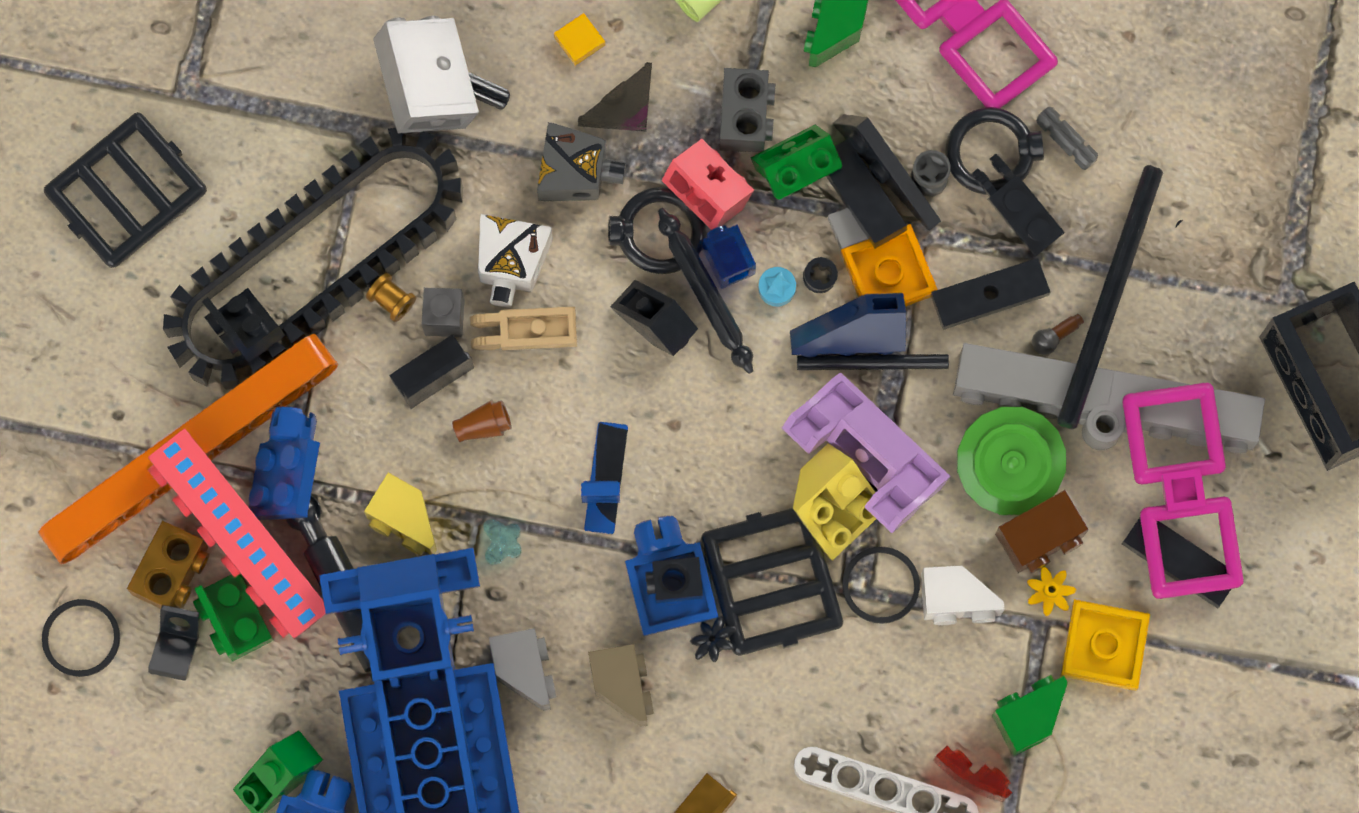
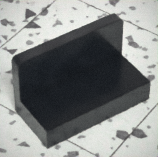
M452 334L389 376L410 409L474 369L472 357L462 349Z

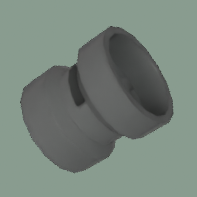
M936 150L922 152L916 157L911 179L923 196L933 197L945 189L950 175L948 158Z

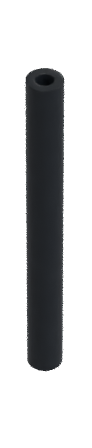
M948 354L817 355L814 357L797 355V370L949 369Z

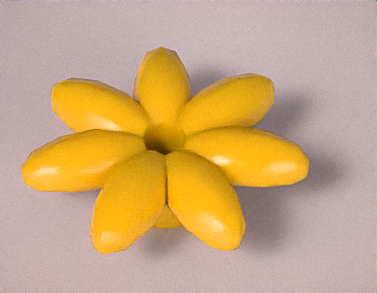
M1043 567L1041 569L1042 581L1037 579L1027 580V585L1033 590L1038 591L1028 599V604L1034 605L1043 602V613L1045 616L1051 614L1054 604L1061 610L1068 611L1069 606L1063 596L1074 594L1076 588L1062 585L1067 576L1065 570L1060 571L1052 578L1048 568ZM1048 588L1054 589V592H1049Z

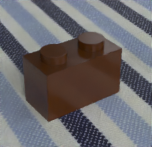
M1064 490L999 526L995 535L1018 573L1027 568L1030 573H1034L1051 562L1048 557L1061 550L1065 555L1083 545L1084 543L1081 538L1085 536L1089 529Z

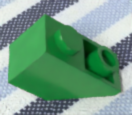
M815 0L812 18L818 19L815 31L808 30L804 46V52L810 53L809 66L817 67L860 41L868 0Z
M1049 675L1031 685L1033 692L1021 698L1018 692H1015L997 702L999 708L994 711L992 718L1013 757L1048 740L1052 735L1068 684L1065 676L1054 680L1052 675Z
M298 730L270 746L233 788V791L251 813H266L280 802L282 795L290 794L305 781L307 774L311 770H315L323 759Z

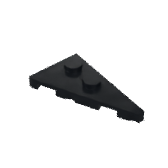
M843 114L832 123L868 163L869 170L880 183L883 184L885 182L927 230H931L941 222L938 215L868 117Z

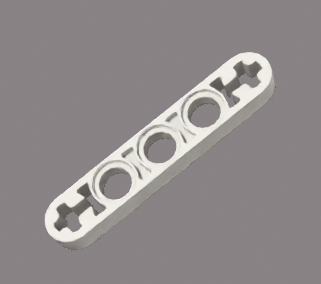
M818 747L802 749L794 761L795 774L801 781L895 813H920L912 805L913 795L920 791L929 793L934 800V807L927 813L938 812L941 806V797L948 799L945 807L957 809L960 804L966 806V813H978L977 805L966 796ZM811 755H815L818 757L817 764L827 768L829 767V760L837 762L831 773V783L823 781L826 776L825 772L815 770L813 775L805 774L806 767L800 764L801 760H809ZM844 767H852L859 773L860 781L853 788H845L838 782V772ZM889 779L896 785L897 794L892 800H881L875 794V784L879 780Z

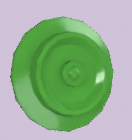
M999 407L980 415L965 430L957 449V473L965 492L980 507L999 515H1021L1053 497L1058 492L1066 473V449L1059 431L1042 414L1025 407Z

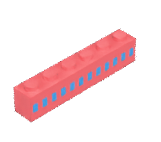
M185 428L148 457L153 465L147 470L161 487L168 483L173 488L177 496L172 501L186 518L193 513L202 524L196 531L210 548L216 543L226 554L221 559V562L234 578L240 573L250 584L245 589L246 593L258 608L264 604L268 606L275 615L269 621L283 638L290 634L295 640L326 615L323 599Z

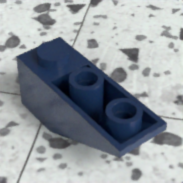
M903 293L865 294L790 330L792 355L814 357L819 354L851 356L856 353L877 352L887 355L894 352H906V308Z

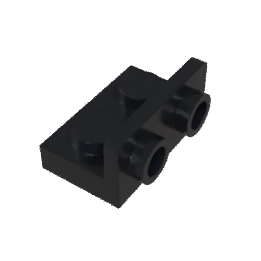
M249 288L231 298L229 302L219 309L215 307L208 297L202 301L210 312L204 317L217 335L224 331L225 333L219 336L232 355L240 351L248 363L285 336Z

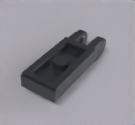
M994 154L989 159L993 168L1007 181L1003 187L997 191L988 176L978 168L971 175L989 196L987 200L1036 257L1065 232L1021 178L1013 174L999 155Z

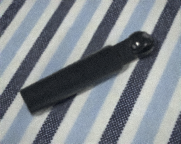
M311 496L307 517L286 519V522L291 528L300 531L308 545L303 553L321 587L319 575L354 568L338 537L327 536L320 522L322 514L320 503L315 497ZM361 609L334 613L346 637L361 635L363 623ZM364 651L355 652L364 671L370 672V661Z

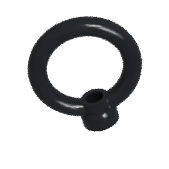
M981 108L974 110L959 119L948 135L945 156L950 163V172L962 186L973 192L987 195L963 165L960 147L966 133L976 125L986 122L999 123L1009 128L1015 134L1018 140L1019 160L1012 172L1015 176L1018 175L1022 181L1029 174L1034 161L1044 160L1041 131L1030 132L1026 124L1019 117L1004 109ZM1004 178L990 180L997 191L1007 183Z
M650 188L633 196L625 204L619 216H609V246H620L625 256L635 266L644 271L655 274L675 273L680 271L681 268L674 257L670 259L652 258L644 254L636 246L633 240V220L636 214L643 207L656 202L670 203L680 208L690 221V241L698 255L705 244L706 224L669 188Z

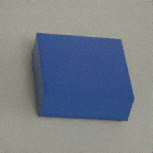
M583 481L581 483L582 503H620V482Z

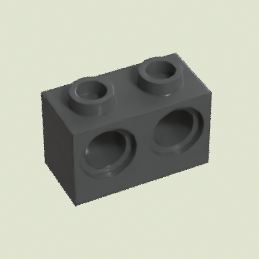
M724 68L719 150L760 153L764 151L765 141H772L774 119L766 118L767 105L774 106L776 83H768L769 70ZM751 87L759 94L755 98L746 99L739 92L743 88ZM742 123H751L757 130L752 134H743L738 131L737 127Z

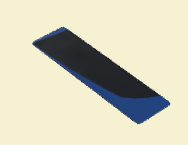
M608 422L598 423L590 481H618L621 485L628 432L627 425ZM587 503L584 530L613 534L618 503Z

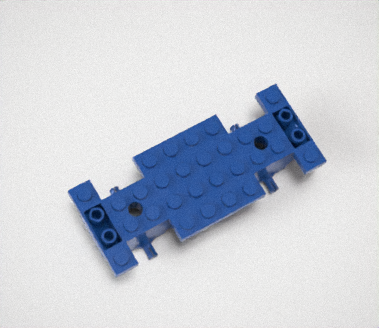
M474 548L425 555L319 575L326 614L361 609L363 620L361 635L337 638L339 646L354 643L351 646L340 647L339 652L340 655L364 651L370 661L372 679L374 681L373 685L339 691L359 813H520L494 663L455 670L450 643L451 635L474 631L473 624L457 626L473 622L471 615L448 619L442 596L445 593L480 587ZM409 627L417 629L420 633L418 645L412 649L402 648L399 644L400 633Z

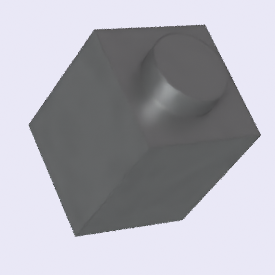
M424 287L422 327L425 336L449 337L453 334L454 337H463L465 300L462 289Z

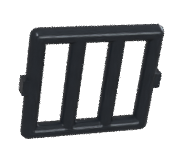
M137 112L46 184L44 194L70 223L67 226L78 239L82 237L108 267L116 268L203 197L207 192V187L180 157L183 154L174 142L170 141L168 143L142 113ZM138 131L189 188L172 203L120 145L134 132ZM107 154L113 158L159 211L145 225L142 226L92 170L91 167ZM79 177L130 234V237L114 250L62 192Z
M793 508L762 516L761 512L746 515V521L705 531L702 534L701 542L721 613L725 620V627L731 625L736 627V631L728 637L729 641L733 644L732 651L735 655L742 656L782 645L783 649L798 645V640L834 631L843 626V617L823 549L816 542ZM799 522L805 544L724 565L718 546L719 543ZM810 558L816 580L734 602L728 580ZM820 595L826 617L744 638L739 620L740 616Z

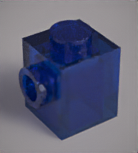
M722 225L707 233V238L703 239V252L721 289L755 275L756 263L738 225L730 228L727 225Z

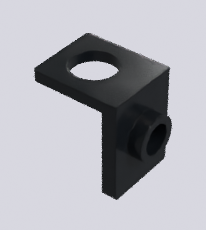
M166 605L161 606L160 632L148 666V673L183 681L187 679L199 640V612ZM170 618H182L190 625L186 627L175 625L170 621Z

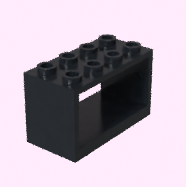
M1355 281L1273 317L1259 336L1327 471L1359 457V439L1352 442L1295 329L1303 325L1308 326L1319 318L1337 311L1359 354V289Z

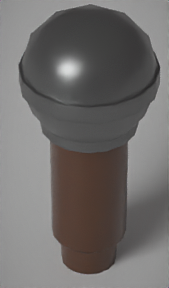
M1076 314L1075 316L1068 317L1053 328L1038 330L1032 337L1034 350L1042 355L1051 354L1056 349L1060 340L1079 329V326L1084 323L1081 315Z

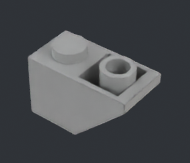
M535 628L489 637L498 681L541 710H550L549 699L556 698L552 675L544 676L542 661L549 660L545 637L537 639Z

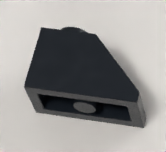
M634 280L610 306L616 314L653 346L672 356L684 348L689 339L698 330L697 326L674 299L637 280Z

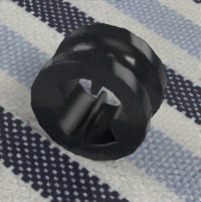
M824 257L812 259L808 262L803 272L805 286L814 293L828 292L833 288L838 277L836 265ZM818 267L821 271L827 269L830 275H827L826 280L829 282L822 284L820 280L813 281L811 279L815 272L813 268Z

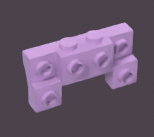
M841 372L833 377L805 404L791 413L782 426V429L808 454L827 441L830 445L853 459L864 477L878 489L864 507L891 533L908 521L920 506L942 489L951 477Z

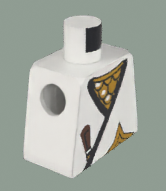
M481 214L478 274L481 283L493 285L489 301L492 305L510 308L512 307L515 290L532 292L552 243V227Z

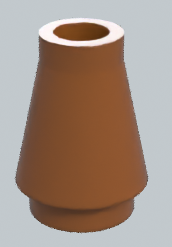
M490 400L460 419L452 421L454 432L459 442L504 436V431L512 429L508 411L502 400L495 403L493 400Z

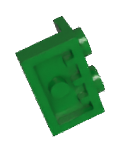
M816 124L750 157L755 170L767 179L774 197L778 200L842 167L830 134Z
M241 573L235 578L231 574L205 588L202 585L194 588L199 598L194 600L193 604L197 612L200 613L202 621L210 620L215 632L209 636L218 654L226 653L232 662L274 641L257 605L245 591L248 587Z

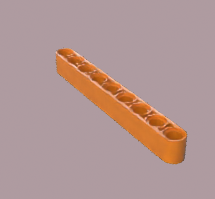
M316 334L305 337L50 519L40 528L38 534L60 564H66L74 560L173 489L168 483L161 487L147 470L153 465L148 457L185 428L212 461L269 420L276 407H287L326 379L337 369V361Z

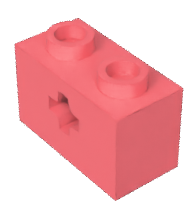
M700 139L674 158L661 180L713 232L740 213L754 191L745 178L736 173L721 158L720 154L715 149H712L703 139Z

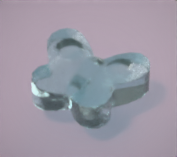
M488 519L484 523V531L491 539V544L485 553L488 564L496 565L507 556L517 558L521 555L522 549L517 542V538L521 533L518 524L511 523L505 526L494 519Z

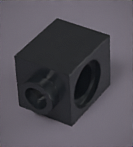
M699 557L652 561V571L645 572L647 595L655 594L656 603L702 599L703 597ZM672 570L680 572L685 580L684 586L677 591L665 588L662 577L666 572Z

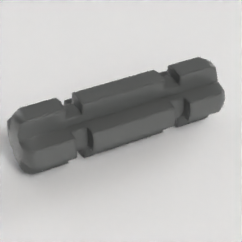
M1049 106L1044 109L1037 117V124L1045 132L1049 130L1051 133L1049 136L1069 156L1074 155V161L1082 169L1086 170L1097 161L1098 153L1090 145H1084L1085 140L1065 120L1061 121L1059 119L1061 115L1053 107Z

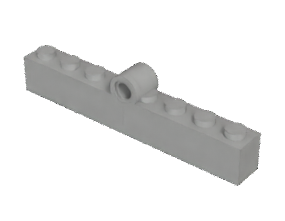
M964 343L960 352L953 395L961 397L962 402L972 405H982L986 401L999 404L998 407H1025L1035 410L1045 418L1057 419L1076 363ZM1097 367L1078 423L1083 425L1082 436L1084 441L1095 450H1107L1117 443L1123 432L1127 433L1122 399L1126 394L1191 384ZM1214 389L1224 450L1233 453H1246L1247 450H1253L1259 442L1265 398ZM1200 399L1139 407L1142 430L1149 431V436L1164 440L1176 436L1187 438L1186 442L1191 445L1207 446ZM1103 422L1107 424L1110 432H1100L1096 427V423Z

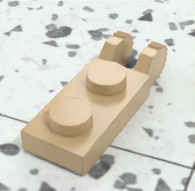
M575 307L500 310V313L476 314L470 317L471 327L488 328L500 325L501 336H480L472 339L471 348L475 350L577 347Z

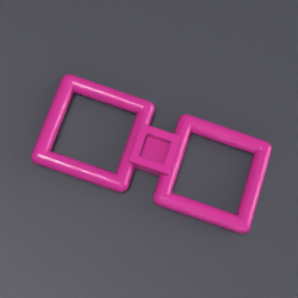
M895 0L918 28L926 29L938 19H941L953 35L940 45L939 52L986 108L1001 109L1058 64L1055 54L1008 0H999L986 11L977 0H939L926 11H923L915 0ZM1003 16L1037 56L1039 61L994 95L957 50Z
M1199 383L1126 394L1122 399L1134 480L1141 485L1162 482L1165 505L1146 507L1140 512L1152 595L1157 599L1241 587L1244 578L1232 502L1225 496L1205 499L1202 476L1220 474L1226 468L1213 386L1210 383ZM1200 399L1209 460L1148 468L1139 407ZM1218 513L1227 574L1166 582L1157 521Z

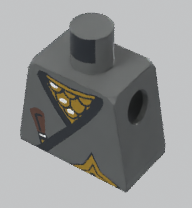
M548 122L537 187L538 201L598 200L602 181L618 184L624 183L626 162L605 159L607 148L606 140Z

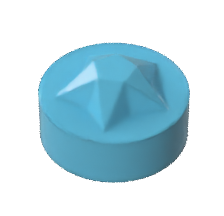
M773 267L766 270L759 280V295L765 303L771 306L780 307L788 304L796 292V280L793 274L782 267Z

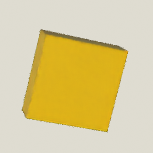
M584 13L554 32V38L575 66L605 46V40Z

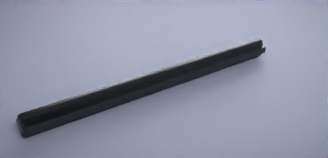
M1146 165L1141 174L1057 420L1060 426L1073 430L1078 426L1163 176V171L1152 165Z

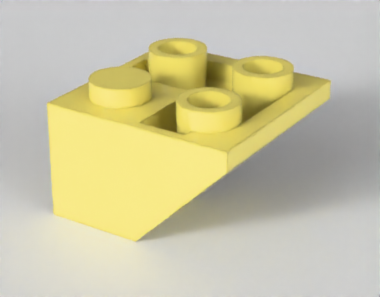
M828 443L800 469L793 510L827 557L833 561L876 520L864 507L875 491L853 459Z

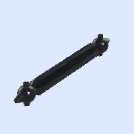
M660 208L658 210L660 219L658 222L659 231L668 237L669 249L720 341L726 348L732 351L731 360L733 364L751 374L754 372L752 350L748 346L743 345L742 332L689 237L680 231L681 224L679 219L675 215L669 214L664 208Z

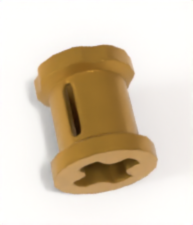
M385 273L371 286L367 292L366 299L369 302L375 301L391 314L390 319L393 322H397L409 312L416 301V296L413 293L407 294L392 282V276L389 273Z

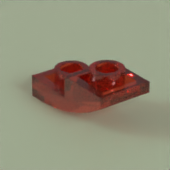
M947 745L933 760L955 781L979 795L1004 802L1012 794L1008 788L1011 782L997 767L991 770L985 764L973 774L970 770L973 764L958 748L952 751Z

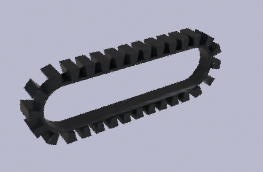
M388 128L393 146L379 151L373 138L369 136L359 144L361 155L368 160L361 166L353 150H351L340 159L343 170L349 174L348 177L342 180L333 164L322 173L324 183L331 188L330 191L324 195L316 179L303 188L306 198L313 203L311 206L305 209L296 193L284 203L287 212L294 217L293 220L286 224L278 208L265 217L269 227L276 232L275 234L267 238L260 223H257L248 230L249 239L257 248L249 253L241 237L230 244L228 248L232 256L239 262L230 268L221 251L209 261L213 270L220 275L217 279L211 282L203 266L194 272L190 277L201 291L193 298L179 284L170 298L175 306L185 310L183 318L164 314L163 330L168 338L184 337V341L167 346L179 368L192 357H195L197 362L188 372L191 378L207 387L212 369L222 371L221 384L225 390H228L240 384L236 373L237 369L250 365L253 373H256L266 366L267 363L259 357L263 353L248 363L243 355L225 360L210 358L202 354L194 346L191 337V325L195 314L204 305L202 301L207 297L212 299L378 168L391 160L399 158L415 159L424 163L433 171L438 181L437 194L433 203L420 216L280 324V329L285 336L287 335L292 346L306 337L297 328L304 321H306L312 334L317 335L326 328L323 318L316 313L324 306L332 322L345 313L342 303L335 299L338 294L343 291L351 307L363 299L361 289L354 284L357 279L361 277L369 291L374 282L380 277L372 269L379 262L384 272L389 273L391 276L400 270L398 259L391 254L394 250L399 249L407 264L419 255L417 245L410 240L412 236L417 234L425 249L437 241L435 230L428 224L435 219L448 232L456 221L455 210L443 205L444 199L463 203L461 178L443 180V176L459 171L457 161L450 149L448 148L434 160L431 154L438 147L436 137L425 131L420 132L416 147L405 145V133H397L396 128ZM276 342L267 349L273 360L286 351L285 347L279 342Z

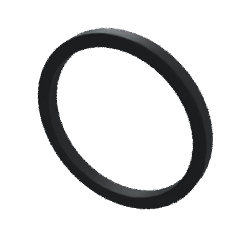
M872 547L857 554L848 564L842 583L843 594L851 610L860 618L879 624L897 621L908 614L914 607L920 591L919 575L912 561L902 552L889 547ZM886 553L899 558L907 565L913 576V596L909 604L895 615L889 617L871 616L860 610L850 596L848 588L850 573L858 561L871 554Z
M87 599L72 600L56 608L48 617L42 631V647L48 661L56 669L70 676L84 677L100 672L114 659L120 644V630L113 614L102 604ZM75 606H90L100 610L108 617L113 627L114 640L109 654L100 664L87 670H72L59 664L51 654L48 643L49 631L54 620L62 612Z

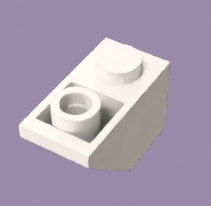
M963 566L923 568L921 586L924 620H933L934 625H952L957 623V618L972 617L973 623H989L995 621V616H1001L1003 613L1004 601Z

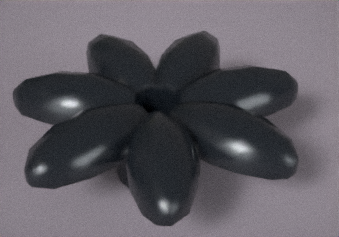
M722 616L714 621L712 627L706 622H701L700 628L703 635L695 636L690 640L692 645L699 646L695 653V658L699 660L709 652L711 661L716 662L720 651L733 648V644L726 638L736 631V627L732 625L724 627L725 620Z

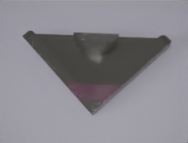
M646 62L644 67L601 98V101L588 112L579 116L578 127L647 132L652 63Z

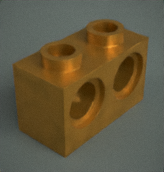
M162 520L127 590L133 596L160 609L162 605L183 608L192 591V588L189 587L195 573H202L209 560L210 554L207 553L208 545L203 539ZM179 544L189 545V554L185 559L180 561L171 559V552L175 546ZM159 579H171L172 585L166 594H154L153 587Z

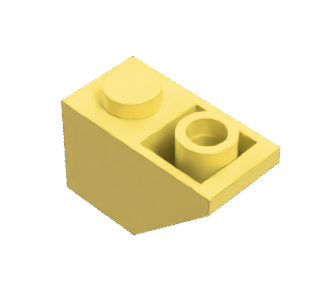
M388 472L364 511L367 519L371 521L369 527L383 536L389 537L390 533H393L404 539L402 546L419 556L424 551L430 555L435 554L437 548L422 492Z

